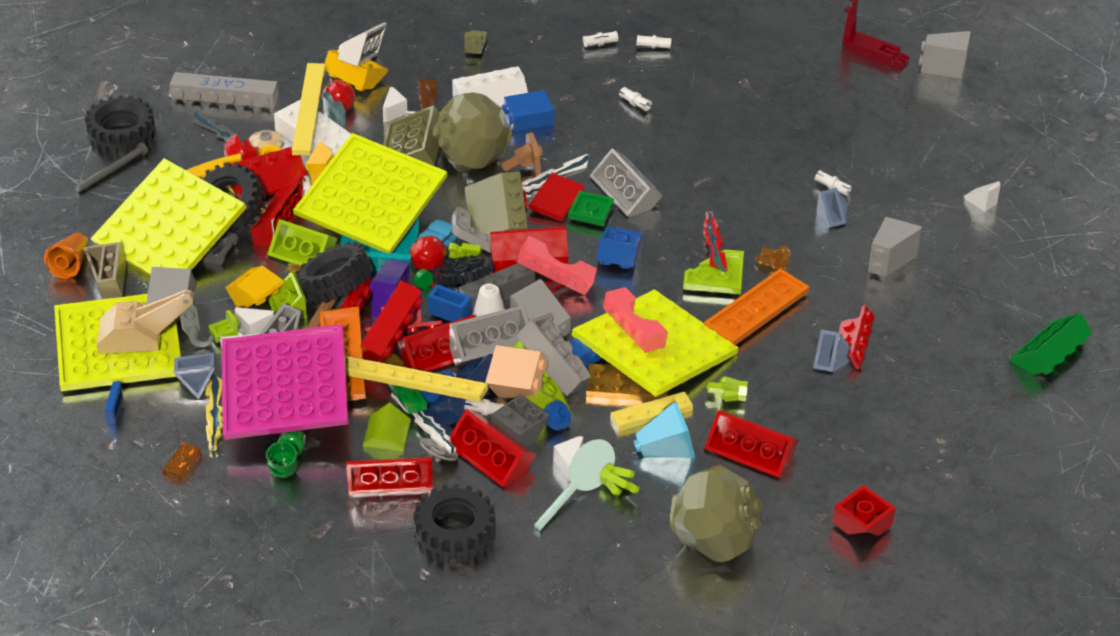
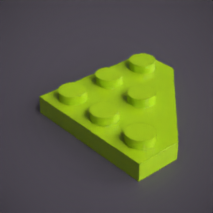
M721 251L725 252L728 268L726 272L721 265L719 256L713 258L714 263L719 269L710 266V258L699 263V267L686 270L683 289L741 294L744 251Z

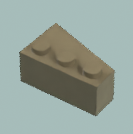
M121 242L83 247L102 298L122 297L127 257Z

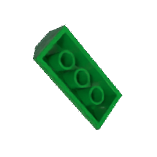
M1082 313L1055 319L1009 359L1034 375L1040 373L1046 375L1054 370L1053 367L1062 363L1066 355L1075 352L1078 345L1085 343L1087 337L1093 332Z

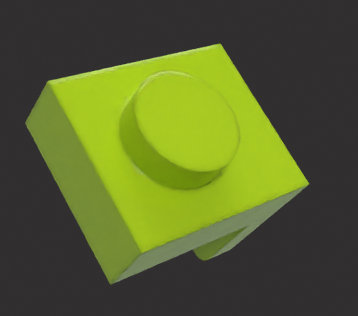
M230 310L225 311V320L208 325L209 332L216 343L220 342V336L238 335L240 323L236 315L233 316Z

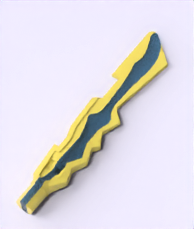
M214 374L211 375L206 385V396H210L209 404L206 405V420L208 422L206 433L210 451L217 450V442L222 436L221 430L223 428V417L221 416L223 407L218 405L222 394V379Z

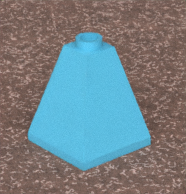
M677 402L671 404L637 432V440L633 441L636 451H641L642 455L646 457H695L689 430Z

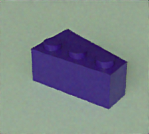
M387 259L384 265H381L379 273H376L375 279L370 284V291L373 292V317L379 316L381 307L386 305L400 281L408 283L410 262Z

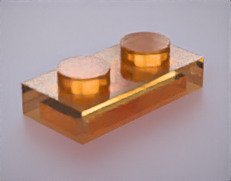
M183 442L163 467L162 474L166 477L182 481L202 455L201 448Z

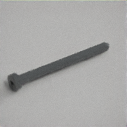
M140 142L137 144L136 149L77 185L76 191L82 192L138 155L147 154V146Z

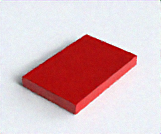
M552 172L529 203L528 209L562 222L579 191H584L585 185Z

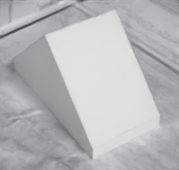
M390 87L383 105V122H389L406 115L407 99L394 87Z
M997 181L976 188L966 194L964 198L986 212L997 205L1001 184Z
M235 307V315L240 323L239 328L246 335L260 333L274 316V311Z
M582 436L554 446L553 461L567 479H569L568 472L571 459L583 445Z

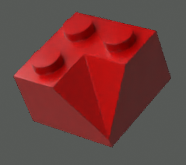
M862 485L835 505L832 523L848 535L868 532L879 536L893 525L896 508L868 487Z

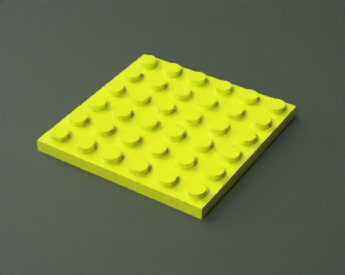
M352 133L293 209L294 215L379 251L392 253L447 178V171Z
M163 159L93 235L91 240L96 245L121 242L127 257V263L148 276L151 275L152 267L192 270L247 207L240 200L172 162Z
M655 289L636 298L633 313L643 319L657 320L668 331L665 348L645 353L608 313L572 329V336L590 347L592 351L655 397L738 353L737 346L718 335L716 331L706 327L700 320Z
M148 294L54 305L61 391L112 385L113 381H120L122 384L176 377L174 374V358L181 357L176 321H172L161 331L158 351L98 353L96 344L100 318L117 302L138 301L145 306Z

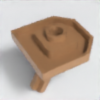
M533 132L527 133L526 145L515 150V156L501 165L505 172L520 164L522 167L531 166L535 177L541 174L540 157L542 156L541 146H538Z

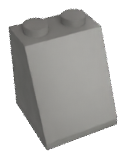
M971 32L928 34L926 41H922L921 51H924V54L920 55L919 65H922L921 72L962 79Z
M885 217L872 242L868 272L887 277L915 259L918 254L922 226Z
M152 267L146 305L174 295L182 290H190L195 295L197 284L191 269ZM180 315L174 321H181Z
M541 279L510 296V308L524 305L528 321L551 312L554 317L552 322L563 331L561 336L563 337L570 333L571 317Z

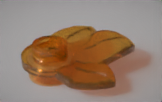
M786 245L780 246L777 250L762 246L761 255H756L755 259L760 264L770 265L772 268L779 270L780 268L784 269L787 267V259L791 254Z

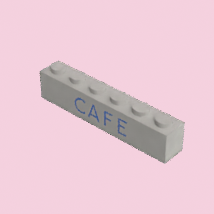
M175 72L169 84L171 99L274 108L278 98V84L276 81Z

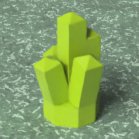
M723 376L719 383L709 382L706 389L708 393H713L715 398L724 399L725 402L746 401L748 382Z
M608 464L599 475L600 483L606 485L616 496L620 495L623 491L620 487L635 494L640 489L639 486L626 479H633L635 471Z

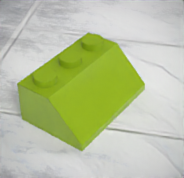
M279 219L267 255L301 266L308 263L307 260L309 258L317 256V253H322L329 247L334 248L337 238Z

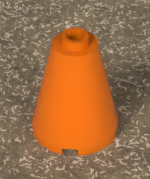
M74 233L51 245L44 254V264H47L49 267V272L61 279H69L76 276L80 271L85 256L83 247H88L87 237L81 233Z

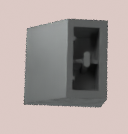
M520 394L492 413L491 422L525 447H529L535 443L550 415Z

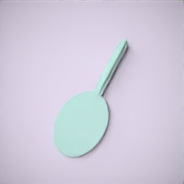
M602 439L592 440L582 445L576 451L569 465L568 474L571 483L534 524L535 529L540 531L576 489L589 491L602 485L599 476L602 469L608 464L614 465L615 453L609 442Z

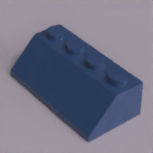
M488 354L467 363L455 377L485 383L493 356ZM488 386V390H487V392H486V394L484 395L483 398H485V397L490 393V391H489L490 387H489V386ZM441 394L423 412L434 419L451 425L459 422L465 411L464 405L472 406V404L465 403L466 399Z

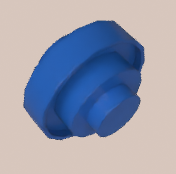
M554 400L545 406L544 411L550 415L547 424L552 429L561 431L569 426L571 415L563 402Z

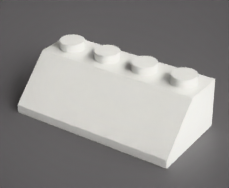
M383 22L347 40L343 44L341 43L338 49V59L359 66L377 56L387 23Z
M519 66L452 80L453 97L464 93H480L492 99L501 108L502 104H504V97L528 93L525 78Z

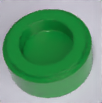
M422 269L414 276V284L419 289H426L431 285L433 275L428 270Z

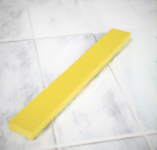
M307 63L292 155L311 156L325 64Z
M345 356L347 376L481 402L488 390L487 383Z

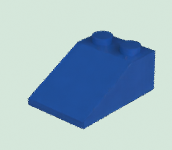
M607 226L599 239L596 260L604 265L618 264L619 267L625 269L634 267L644 233Z

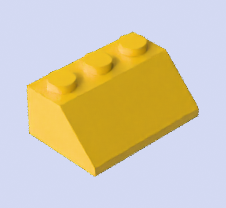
M329 50L325 61V71L329 72L330 76L340 78L348 84L354 85L355 89L360 91L373 89L388 72L387 68L371 60L359 66L339 60L338 50Z

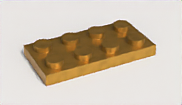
M589 363L588 372L591 378L587 381L586 397L653 401L667 397V391L655 397L613 365Z

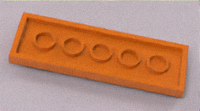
M780 268L706 320L704 325L736 345L809 292L810 286Z
M359 306L320 312L321 327L342 324L345 356L363 359L360 346L362 335ZM346 375L347 401L366 399L365 379Z

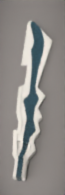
M589 155L580 156L564 163L563 167L559 169H550L533 179L530 178L522 182V190L530 192L533 189L541 188L552 172L564 175L587 168Z
M391 393V397H392V398L402 407V409L406 412V410L404 409V407L402 406V404L400 403V401L398 400V398L396 397V395H395L394 393ZM422 411L412 413L415 416V422L425 432L430 434L431 439L450 454L455 453L456 448L451 443L450 436L445 434V429L441 428L440 424L434 422L433 417L425 416Z

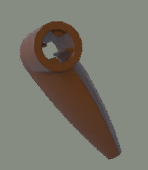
M436 78L418 79V96L421 110L434 106L437 83Z

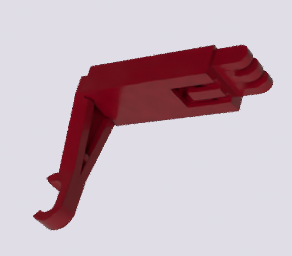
M847 0L852 2V7L848 6L844 9L848 13L842 39V46H845V50L887 66L901 69L910 60V56L902 53L899 46L856 31L858 0Z

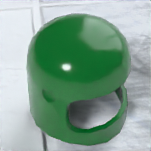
M283 441L274 443L268 448L266 458L270 472L278 478L292 476L298 468V457L295 447L291 443Z

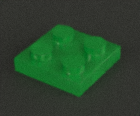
M579 191L568 212V219L604 226L614 206L615 198Z

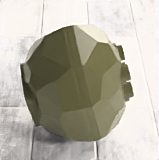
M471 92L454 96L444 106L433 127L432 134L438 139L439 146L453 167L458 172H470L485 169L497 159H501L511 140L512 130L503 109L486 95Z
M722 465L711 466L690 476L683 484L679 493L673 495L670 526L674 534L684 545H688L713 561H729L751 548L757 531L761 528L759 512L763 510V503L760 498L755 496L754 490L747 480Z

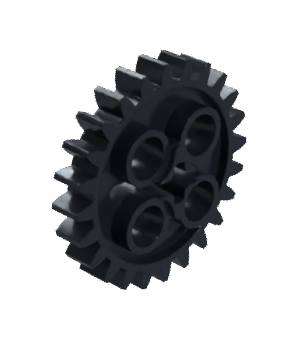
M478 254L476 256H463L456 258L454 261L449 260L448 263H442V265L434 269L432 274L437 285L449 286L454 284L455 286L457 284L471 283L472 280H479L478 278H484L485 275L493 272L495 267L492 257L480 256Z

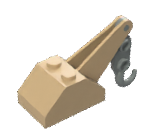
M182 290L145 306L138 301L117 302L100 318L96 345L98 353L158 351L161 331L179 315L182 329L189 336L194 346L208 347L213 342V336H210L209 340L205 342L198 340L200 320L198 309L193 305L194 294L190 290Z

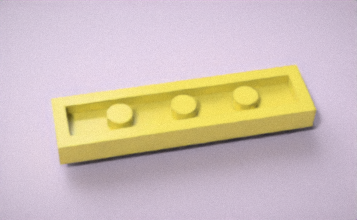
M681 392L611 412L610 418L619 432L650 423L675 402L678 403L681 413L693 411V404L686 393Z

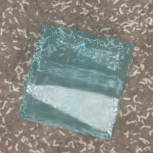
M330 92L323 93L324 115L347 130L346 112L342 102H334Z

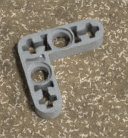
M457 207L452 215V233L458 238L474 245H480L481 249L490 252V236L472 228L471 214L466 209Z

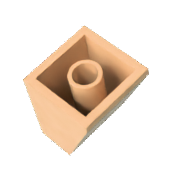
M496 345L485 383L501 398L517 397L520 394L524 397H537L538 390L542 387L543 372L547 369V358L540 351Z

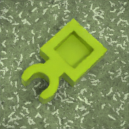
M450 243L448 248L450 258L476 256L478 254L482 256L480 245L463 243L462 246H459L458 244Z

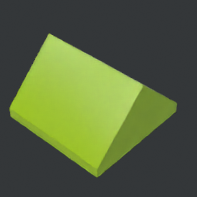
M291 272L283 280L284 284L279 287L280 290L273 295H269L267 299L272 311H274V315L285 303L301 311L300 319L307 318L305 296L295 273Z
M388 403L370 415L363 447L404 451L411 419L394 405Z

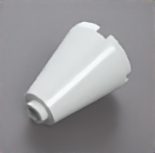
M485 284L479 290L472 315L478 317L506 310L499 288L494 284Z

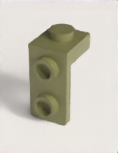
M476 30L465 32V52L482 54L487 32Z

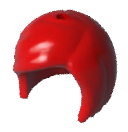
M343 80L330 82L325 87L322 95L325 109L335 114L345 113L350 110L355 103V92L352 86Z
M237 133L226 143L224 155L227 157L241 154L242 160L259 156V147L252 146L249 139L242 143Z
M423 236L411 246V260L418 270H434L445 261L447 250L443 242L437 237Z

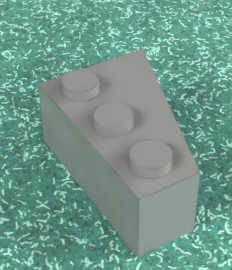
M283 303L260 334L298 330L301 311Z

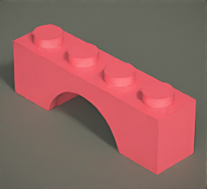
M528 236L522 245L517 259L518 264L583 295H586L593 285L597 268L581 260L575 264H565L556 260L549 253L545 243L531 236Z
M626 287L606 292L603 302L604 310L645 353L665 348L668 331L657 320L643 319L633 313L636 297Z

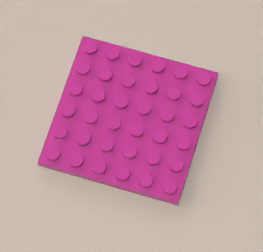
M342 324L222 339L224 440L349 424Z

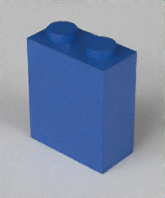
M545 90L504 97L502 109L513 131L554 125L555 110Z

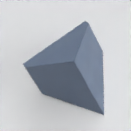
M837 188L819 192L817 214L827 227L846 224L849 203L838 192Z
M821 329L813 368L834 372L851 362L849 358L851 347L841 333Z
M214 352L174 358L175 376L199 400L215 369Z

